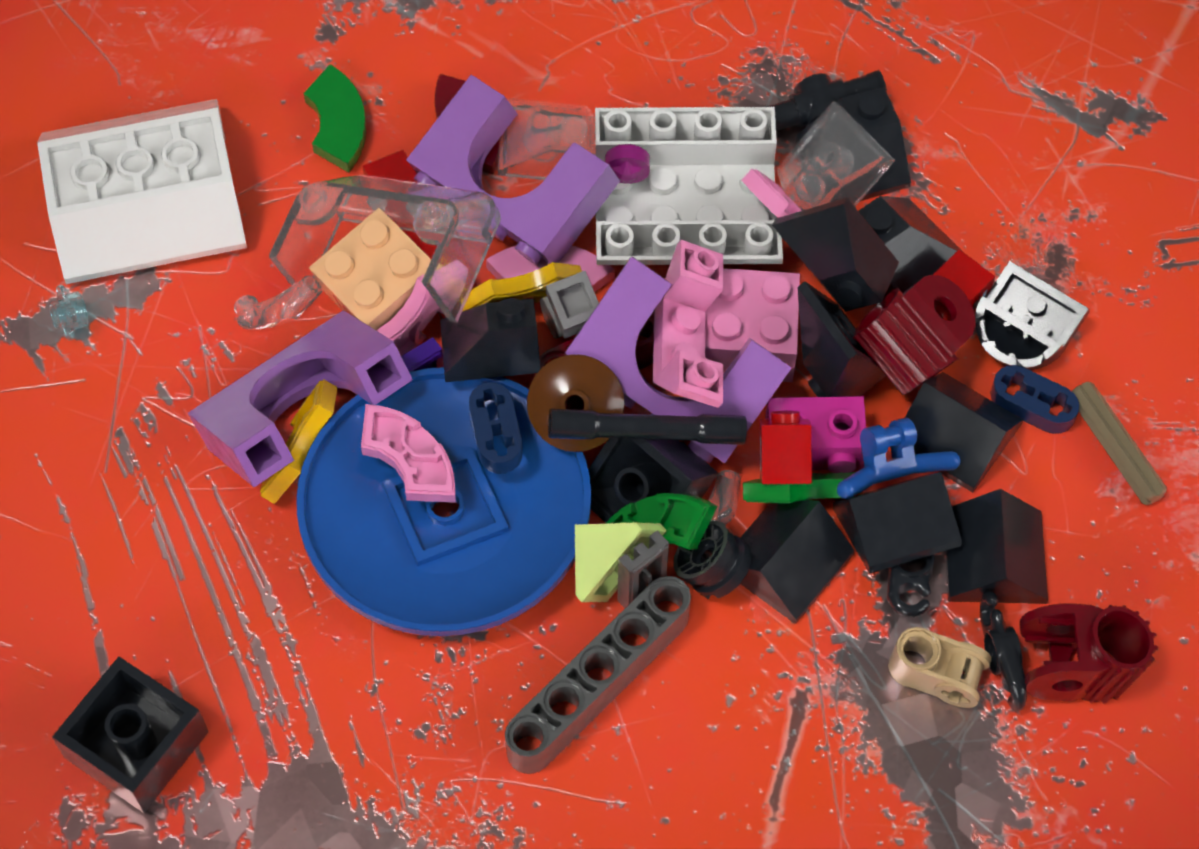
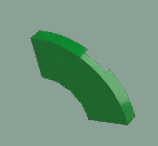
M329 64L304 92L305 103L317 112L320 119V130L312 142V147L315 154L349 173L358 161L365 144V111L361 97L353 83L339 69Z
M856 472L812 473V484H762L761 479L750 480L743 483V500L760 503H792L806 499L841 498L837 493L838 484Z
M663 493L624 506L605 524H661L667 530L663 537L669 544L696 550L718 506L708 500L692 495Z

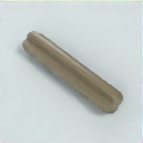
M1088 381L1074 388L1072 392L1078 398L1079 413L1140 501L1145 505L1159 501L1164 497L1167 487L1097 387Z

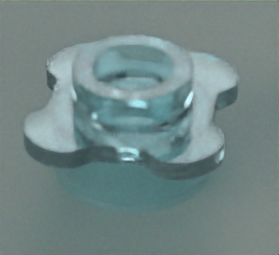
M63 285L57 286V300L49 304L51 320L56 329H64L67 340H74V330L86 328L88 325L86 305L78 291L67 293Z

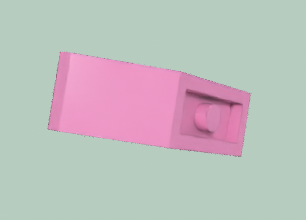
M680 240L665 277L672 285L655 308L653 383L674 394L719 408L723 403V364L705 358V312L723 291V254Z

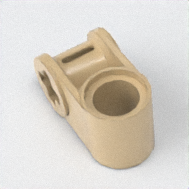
M914 627L901 633L889 658L888 668L894 680L903 686L933 695L957 707L972 708L978 705L980 694L977 692L978 684L983 670L990 666L991 656L986 650L974 644L959 642L931 632L926 628ZM915 651L921 654L925 659V663H912L905 657L904 652ZM962 671L965 672L963 679H961Z

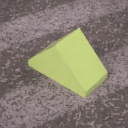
M657 523L575 525V592L577 598L581 602H607L618 589V559L627 554L633 561L634 547L642 542L649 549L650 535L658 530L663 536L667 530Z

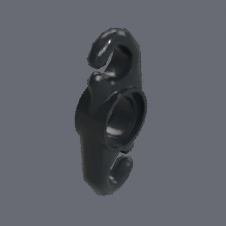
M935 554L920 558L924 561L925 567L917 572H908L899 565L889 568L887 600L895 613L904 617H916L922 615L930 608V602L927 599H922L915 605H908L901 601L900 594L915 590L923 598L930 595L929 581L933 575Z
M986 591L981 598L980 621L984 633V648L991 656L989 667L994 675L1000 674L1003 688L1011 692L1007 701L1012 710L1021 711L1025 707L1027 691L1020 642L1015 629L1012 626L1006 627L1003 613L995 609L999 599L994 592Z

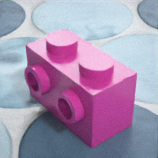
M864 396L770 398L766 407L765 419H770V412L784 410L799 411L800 419H809L812 425V470L850 473L864 467L860 442L861 431L866 428Z

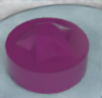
M617 145L609 149L605 154V162L612 168L620 180L619 183H638L645 180L650 174V155L645 149L637 145Z

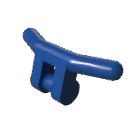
M909 418L894 420L890 422L887 428H883L880 425L864 428L860 434L864 468L842 480L837 486V493L843 499H851L870 486L914 473L955 470L959 467L961 459L953 451L915 454L913 445L917 441V431L914 423ZM891 447L892 458L886 460L885 453Z

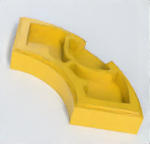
M552 262L538 270L506 279H489L458 297L456 302L460 312L485 303L500 302L508 298L523 300L533 297L534 302L538 303L541 298L547 296L546 285L580 273L582 270L580 265Z
M323 379L319 381L290 423L294 429L285 443L294 461L262 482L260 496L275 504L300 475L304 460L312 443L334 412L338 387Z

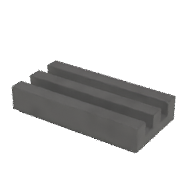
M658 530L650 535L649 549L642 542L634 547L633 561L627 554L618 559L617 601L624 608L646 589L651 582L660 577L667 576L669 542Z

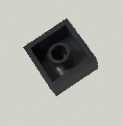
M118 656L53 734L52 738L66 760L145 813L209 731L200 710Z

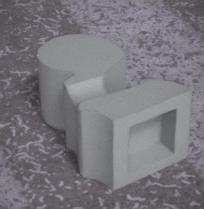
M586 271L546 285L547 296L540 299L544 319L555 339L562 336L568 338L578 334L599 304Z

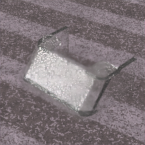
M353 175L314 182L304 187L298 193L268 256L298 295L307 297L315 280L309 267L328 251L341 221L361 223L376 209L380 208L401 230L416 232L423 242L437 245L422 283L450 322H458L500 224L501 214L491 196L484 192L367 175Z

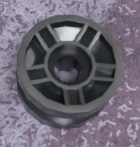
M711 520L696 550L678 546L674 555L673 567L676 574L685 582L691 584L700 595L707 599L711 595H715L719 599L732 592L745 578L752 562V551L749 545L740 537L734 535L732 530L718 520Z

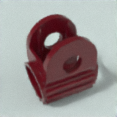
M928 275L904 293L899 288L888 293L884 297L883 302L876 304L863 318L855 330L856 335L854 338L871 359L883 370V373L900 393L905 395L959 359L954 353L972 336L975 330V314L969 299L955 283L939 275ZM934 300L942 302L948 308L951 315L950 321L944 320L938 315L934 307Z
M1054 604L1031 610L1024 614L1019 621L1020 634L1025 638V642L1048 644L1050 661H1044L1043 666L1033 669L1026 675V691L1033 697L1053 701L1082 699L1090 703L1102 702L1106 704L1112 697L1117 700L1155 661L1152 655L1158 649V646L1154 645V638L1157 634L1151 632L1148 626L1150 621H1144L1139 616V611L1134 612L1126 608L1125 605L1122 607L1109 605L1108 608L1102 609L1089 604ZM1077 649L1078 661H1069L1072 652ZM1106 651L1109 652L1115 659H1113L1112 657H1110V656L1106 653Z

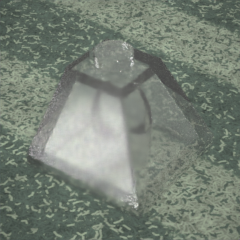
M506 98L518 114L499 138L498 176L545 180L573 142L596 155L595 116L588 106Z
M833 101L776 170L783 191L803 211L846 197L856 206L892 165L895 159L837 102Z

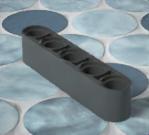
M672 576L660 577L653 581L511 719L506 726L505 743L508 761L514 769L521 773L532 774L547 767L685 629L689 620L691 594L684 581ZM671 601L677 604L679 609L673 612H663L656 605L660 602ZM630 634H637L646 641L638 646H630L624 643L622 638ZM594 668H605L612 675L605 680L599 681L593 680L587 673ZM560 702H570L577 707L576 711L565 716L558 715L552 710L553 706ZM527 736L536 737L542 742L538 748L531 751L521 750L516 746V743L521 738Z

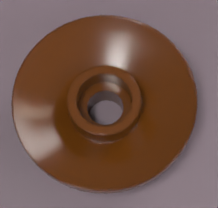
M565 355L547 363L534 377L527 396L528 415L535 431L548 444L570 452L591 450L606 442L609 438H595L592 440L549 438L548 415L550 409H567L566 399L570 395L582 397L584 400L583 410L623 414L624 393L617 376L603 362L586 355Z

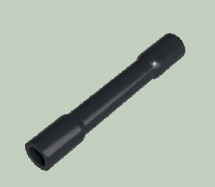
M550 409L548 415V437L556 439L628 438L697 441L702 444L744 445L747 436L746 417L740 415L702 414L699 416L618 414L577 409Z

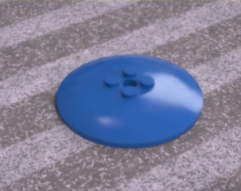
M444 367L411 371L409 373L413 379L412 381L376 405L392 408L413 417L421 423V427L428 431L439 444H442L454 473L456 503L459 505L457 512L449 517H441L432 511L433 506L437 502L407 501L404 482L396 469L379 458L362 455L361 441L365 404L370 403L358 394L344 404L328 420L318 433L304 460L296 497L300 535L306 553L324 584L338 599L365 618L394 630L424 636H453L483 631L512 620L534 607L550 594L572 567L575 561V525L589 524L591 486L586 459L582 451L570 452L558 449L548 444L538 435L531 424L527 410L529 389L505 377L445 383ZM495 382L503 385L509 390L513 399L522 438V460L517 468L506 474H496L488 471L479 459L470 418L469 397L478 385ZM494 400L486 401L485 408L488 410L490 421L497 420V406L494 404ZM502 435L493 436L494 450H496L498 456L507 455V448L503 444Z

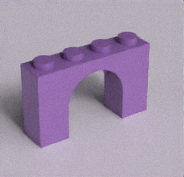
M471 74L406 159L417 172L414 180L433 195H436L439 189L450 196L447 203L465 217L469 218L472 213L481 217L483 222L480 225L500 241H503L506 235L516 241L518 244L515 249L532 263L537 265L540 259L549 264L552 262L558 263L619 184L620 180L609 164L573 142L546 179L531 192L514 198H499L486 193L482 185L484 161L492 147L518 113L504 95Z
M631 256L565 353L567 355L580 354L590 356L607 365L617 376L624 393V405L630 409L637 402L650 411L651 415H740L746 417L748 431L789 373L791 367L749 338L723 374V403L719 408L686 397L667 395L655 389L646 381L639 370L635 348L640 330L672 284ZM690 441L688 447L708 463H711L714 457L725 463L737 445L702 444L697 441Z
M343 310L188 412V415L208 450L251 486L256 487L294 461L274 422L291 405L309 396L319 381L325 379L338 388L348 389L357 395L359 394L361 398L374 406L413 379L394 341Z

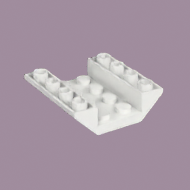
M217 99L41 133L37 145L47 210L66 284L247 248Z
M775 107L595 108V156L605 162L606 152L621 144L637 145L645 149L650 155L649 176L638 183H619L596 213L597 265H625L631 256L644 265H670L680 240L723 254V264L783 263L782 237L772 226L777 217L742 182V179L751 169H757L775 182L774 162L777 145Z

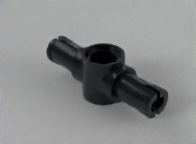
M879 70L845 82L841 78L831 81L828 75L819 73L808 76L800 81L794 89V94L789 95V100L765 107H775L776 131L794 125L802 128L811 124L842 97L883 86L887 92L883 75Z

